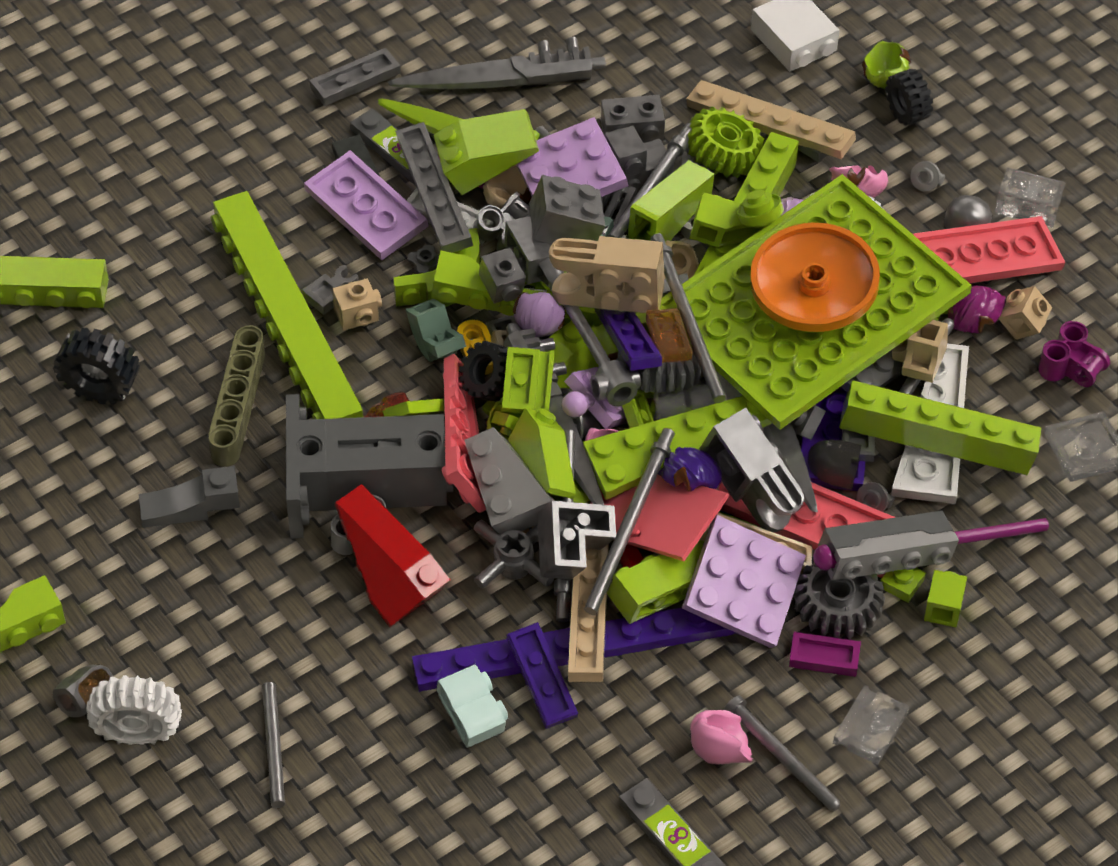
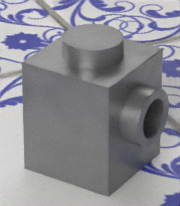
M511 248L481 256L479 276L494 304L501 301H512L523 293L526 276Z

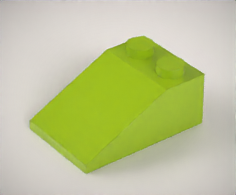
M525 109L458 120L433 135L443 173L461 195L539 152L530 118Z

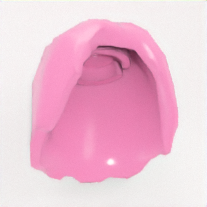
M705 710L697 714L690 725L691 743L695 753L710 764L751 763L753 758H751V749L748 747V738L740 724L742 718L727 710Z

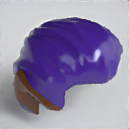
M677 447L675 453L670 452L669 457L664 460L663 468L658 472V475L664 481L674 487L684 482L687 491H693L698 486L716 489L722 481V473L715 460L708 453L691 447Z

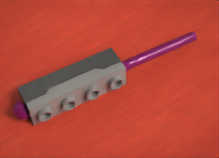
M935 511L824 529L818 547L814 551L813 561L819 569L828 570L832 581L845 578L853 579L870 574H884L889 571L902 569L911 570L920 566L941 565L950 562L957 544L1043 532L1049 529V523L1046 518L953 532V528L943 511Z

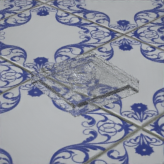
M1104 411L1045 426L1044 434L1069 482L1118 470V436Z

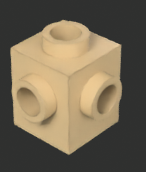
M368 278L332 288L334 310L343 331L379 321L378 308L382 307V299L378 289H372Z
M1036 286L1016 289L1007 296L1006 304L999 320L1017 340L1039 334L1047 322L1046 320L1052 306Z

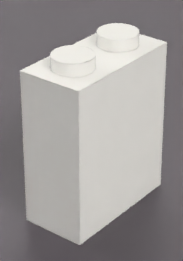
M772 0L754 8L752 11V32L789 72L837 51L839 29L812 0Z

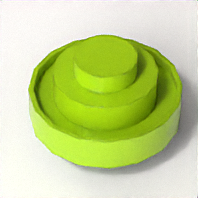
M764 190L750 192L737 208L740 223L744 226L755 228L771 225L784 211L780 196L764 192Z

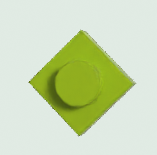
M495 411L491 423L500 426L501 430L499 433L509 437L519 418L504 412Z
M918 568L889 571L885 573L880 582H882L884 587L883 590L909 603L923 583L926 572Z

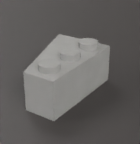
M494 427L465 439L464 442L491 526L499 534H502L509 530L524 531L538 525L537 513L551 501H554L549 493H546L510 443Z

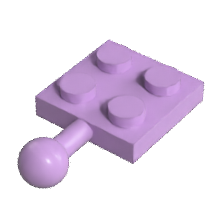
M599 367L573 372L564 381L573 391L566 394L562 400V409L568 416L580 417L588 408L605 429L628 423L622 406H612L607 399L597 401L591 391L590 378L596 374Z

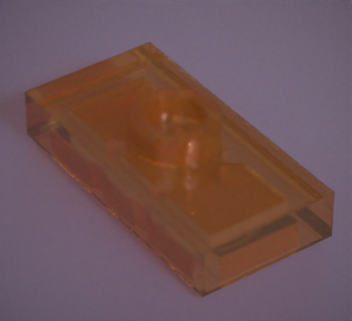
M678 308L647 310L646 322L652 340L662 355V363L692 360L693 351Z

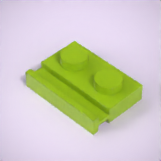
M508 347L502 412L522 414L525 408L536 411L539 409L549 411L555 351L544 352L540 351V349Z

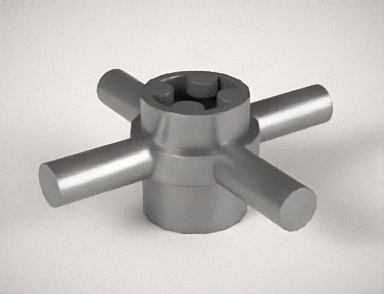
M482 519L475 524L474 530L495 546V561L474 578L478 587L483 589L500 573L504 577L513 580L521 579L529 573L546 587L552 584L554 578L540 577V565L533 560V545L539 540L538 525H535L526 534L519 530H509L499 534Z

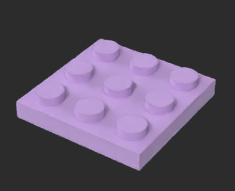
M595 117L536 140L539 152L516 164L532 197L542 175L561 177L568 182L580 185H591L595 189L600 190L601 197L628 187L627 178Z
M716 515L710 524L682 609L769 648L777 646L806 555Z

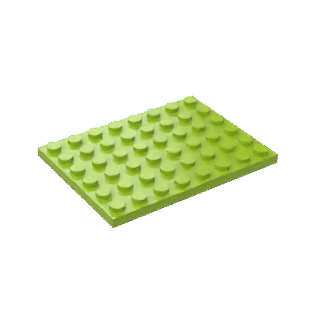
M843 174L682 284L715 370L779 430L969 295L972 285ZM802 223H827L843 227L857 234L873 250L879 264V290L874 303L858 320L845 327L831 331H800L774 321L759 307L751 289V265L753 258L760 246L769 237L782 229ZM669 292L662 297L659 314L656 315L692 347L673 295Z

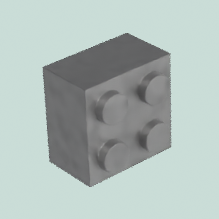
M541 176L529 203L534 240L551 245L560 238L598 241L605 228L600 190L595 189L591 185L568 182L561 177Z

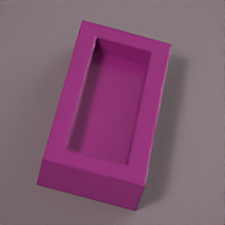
M794 632L789 667L856 677L861 641Z

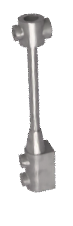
M531 217L506 221L504 245L506 249L511 248L526 276L525 282L531 284L542 281L552 291L555 279L564 271L557 270L550 262L549 249L551 244L534 240ZM563 305L599 366L596 374L590 378V386L594 398L597 401L607 399L612 406H622L629 403L636 396L638 388L641 386L639 372L637 370H627L621 361H610L578 306Z

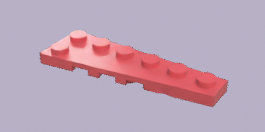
M454 353L444 358L445 466L442 467V474L449 485L454 484L458 489L462 500L466 504L470 503L478 513L486 510L464 442L465 439L479 434L474 397L462 388L464 383L460 382L459 377L463 373L459 372V367L464 364Z

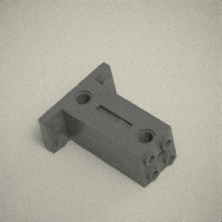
M299 394L286 395V502L290 539L304 538V525H310L309 511L337 510L335 502L361 484L372 495L383 499L386 508L447 506V493L453 492V484L449 485L442 474V467L445 466L444 414L307 420L306 407H300Z

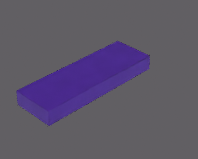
M537 622L508 633L506 639L545 728L548 729L578 717V711L539 623Z

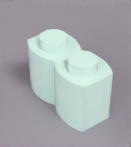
M476 665L438 680L437 692L442 704L452 718L454 726L467 748L504 732L505 720L508 719V713L502 701H496L490 693L493 690V686L488 674L485 671L480 672Z

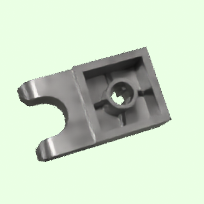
M744 408L715 425L699 449L708 453L718 464L722 473V483L735 502L742 499L762 529L778 532L786 527L791 515L802 507L804 494L784 465L778 447L773 442H769L762 432L763 428L759 419L755 415H751L747 408Z

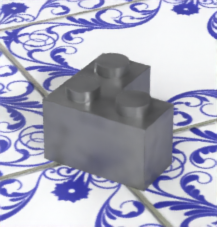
M634 126L605 133V138L627 178L628 187H635L638 193L667 150L660 139L643 143ZM674 163L661 181L673 173Z
M551 501L539 511L537 515L540 577L573 579L587 568L586 549L601 550L616 538L615 506Z

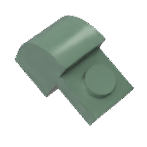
M431 299L406 309L415 341L429 362L439 358L444 359L454 353L456 355L459 349L466 347L463 335L451 328L444 304Z

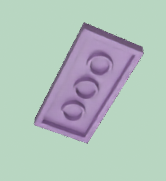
M351 150L304 182L305 191L381 260L428 227L427 218Z

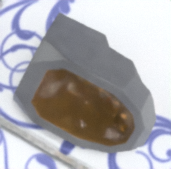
M102 665L82 667L72 675L65 677L53 689V699L60 710L68 716L82 717L87 714V701H89L92 688L97 687L100 681L109 682L110 677H113L107 667Z

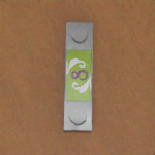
M647 778L619 796V804L674 866H726Z

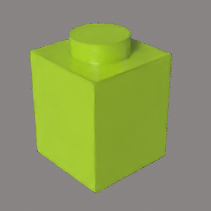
M934 570L924 621L957 628L967 576L958 575L951 571Z

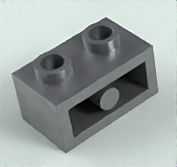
M660 95L601 100L600 121L604 136L605 133L634 126L642 142L656 139L664 141L665 118Z

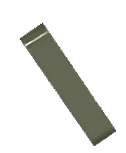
M243 326L235 333L208 439L211 459L213 463L221 467L234 465L240 458L265 360L263 333L256 326Z

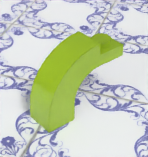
M471 228L468 230L473 246L452 253L471 256L480 265L479 236L477 228ZM436 269L426 273L393 277L396 306L415 305L433 299L431 295ZM435 299V300H437L438 302L444 304L445 307L454 304V303H444V302H442V301H440V300H438V299Z

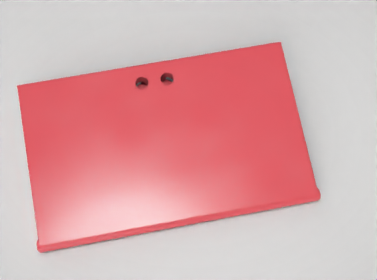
M657 474L627 544L685 561L729 498V493L705 486H698L693 491H687L684 482L674 487ZM638 486L606 500L600 489L604 505L615 506L616 534Z

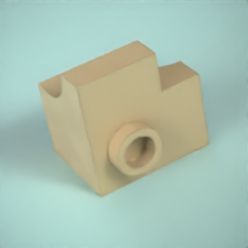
M932 320L893 348L892 359L904 362L902 375L933 383L947 349L948 323Z

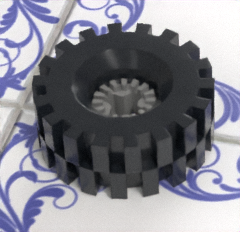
M82 328L80 332L75 329L65 337L53 363V371L57 373L56 378L58 381H64L63 386L67 390L71 388L75 390L74 395L78 397L84 395L86 400L91 402L93 399H96L100 404H106L107 400L110 404H116L118 400L122 402L128 396L140 369L138 364L139 358L138 356H133L135 351L131 347H124L125 341L122 339L116 341L113 339L114 335L107 332V335H103L101 330L95 328L93 332H90L88 328Z

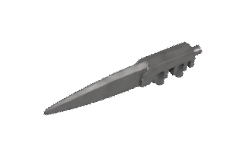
M570 37L566 39L568 52H564L563 49H557L556 54H551L549 42L543 40L537 43L538 56H535L534 52H529L527 58L521 55L510 57V59L446 67L388 81V84L393 87L427 89H470L517 85L527 87L591 79L592 70L606 68L605 57L591 58L589 46L583 47V50L579 51L577 38Z
M515 322L510 323L506 327L509 335H507L504 341V346L507 348L540 349V351L544 352L555 350L554 339L540 340L539 337H535L536 332L533 328L521 330ZM564 362L555 363L553 365L549 411L556 416L557 423L564 431L572 430L576 432L574 478L593 504L604 505L596 477L572 418L562 409L563 398L557 384V376L567 373L566 365Z
M773 423L764 427L763 432L766 438L778 447L784 465L802 489L804 502L811 511L818 512L807 466L792 423H789L781 430Z

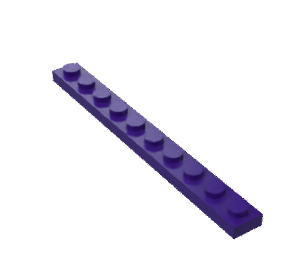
M682 608L655 612L631 624L625 618L606 621L604 658L738 633ZM570 628L544 632L543 634L557 666L568 665ZM507 639L412 656V665L419 692L437 689L438 680L472 665H476L480 672L485 671L490 679L521 673Z

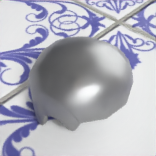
M971 195L959 196L949 204L944 218V226L946 229L991 223L992 213L988 203L981 198Z

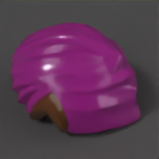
M972 286L969 295L948 309L947 318L953 320V329L957 331L981 334L984 325L992 326L999 319L1006 304V297L990 287Z

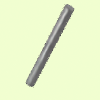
M266 682L262 685L270 798L272 807L281 808L285 806L276 684Z

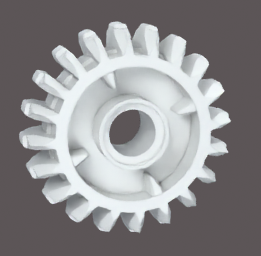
M123 675L121 679L110 677L109 682L100 681L97 687L92 688V693L89 696L86 707L89 727L94 729L95 734L104 735V740H115L118 744L128 743L129 745H144L145 743L155 745L157 740H168L169 736L176 733V728L179 726V721H181L182 710L180 709L179 695L174 693V688L165 687L162 681L154 682L152 677L143 679L138 675L135 678Z

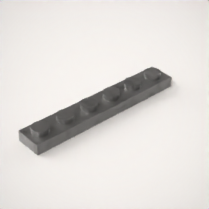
M424 122L396 130L397 140L441 250L452 253L473 246L471 235L447 177L443 173L440 160Z

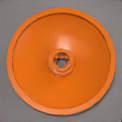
M802 223L778 231L760 246L751 265V289L759 307L766 315L779 324L800 331H831L853 323L869 310L879 290V264L870 246L850 230L827 223Z

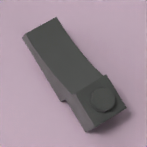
M235 466L202 470L200 476L185 483L163 490L139 494L142 527L208 520L209 511L240 508Z

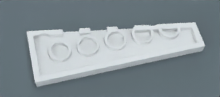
M947 343L946 352L933 383L925 382L921 398L964 408L969 346ZM906 445L895 476L891 496L956 504L960 458Z

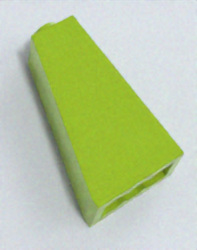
M690 160L684 163L630 207L629 239L651 241V237L654 234L660 233L665 241H671L696 213L703 192L712 194L714 173Z

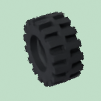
M908 69L888 77L886 81L887 86L885 87V91L888 93L886 98L890 102V110H893V115L895 118H898L900 124L903 123L904 126L925 120L932 115L933 107L931 104L933 103V98L930 97L931 90L927 88L928 83L926 80H923V75L918 73V70Z
M488 341L477 342L474 344V348H469L466 351L468 356H463L461 360L464 362V365L459 367V372L463 373L459 379L461 383H464L462 386L464 391L482 400L500 401V398H503L508 348ZM493 361V373L486 382L485 371L489 363Z

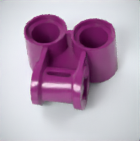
M1068 321L1061 326L1058 340H1050L1044 344L1038 372L1044 379L1049 381H1059L1067 376L1080 386L1091 387L1095 383L1099 372L1109 367L1110 358L1104 350L1087 342L1088 330L1086 326L1077 321Z

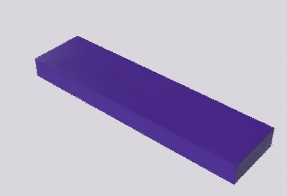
M595 308L597 316L631 371L662 366V355L635 312Z

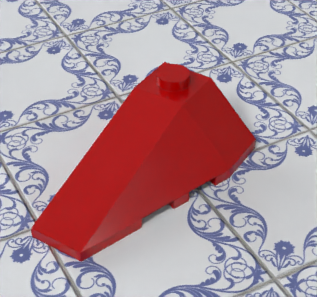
M362 484L335 502L347 540L351 542L357 560L355 562L358 571H361L366 584L368 599L389 627L395 625L439 593L450 581V578L433 556Z

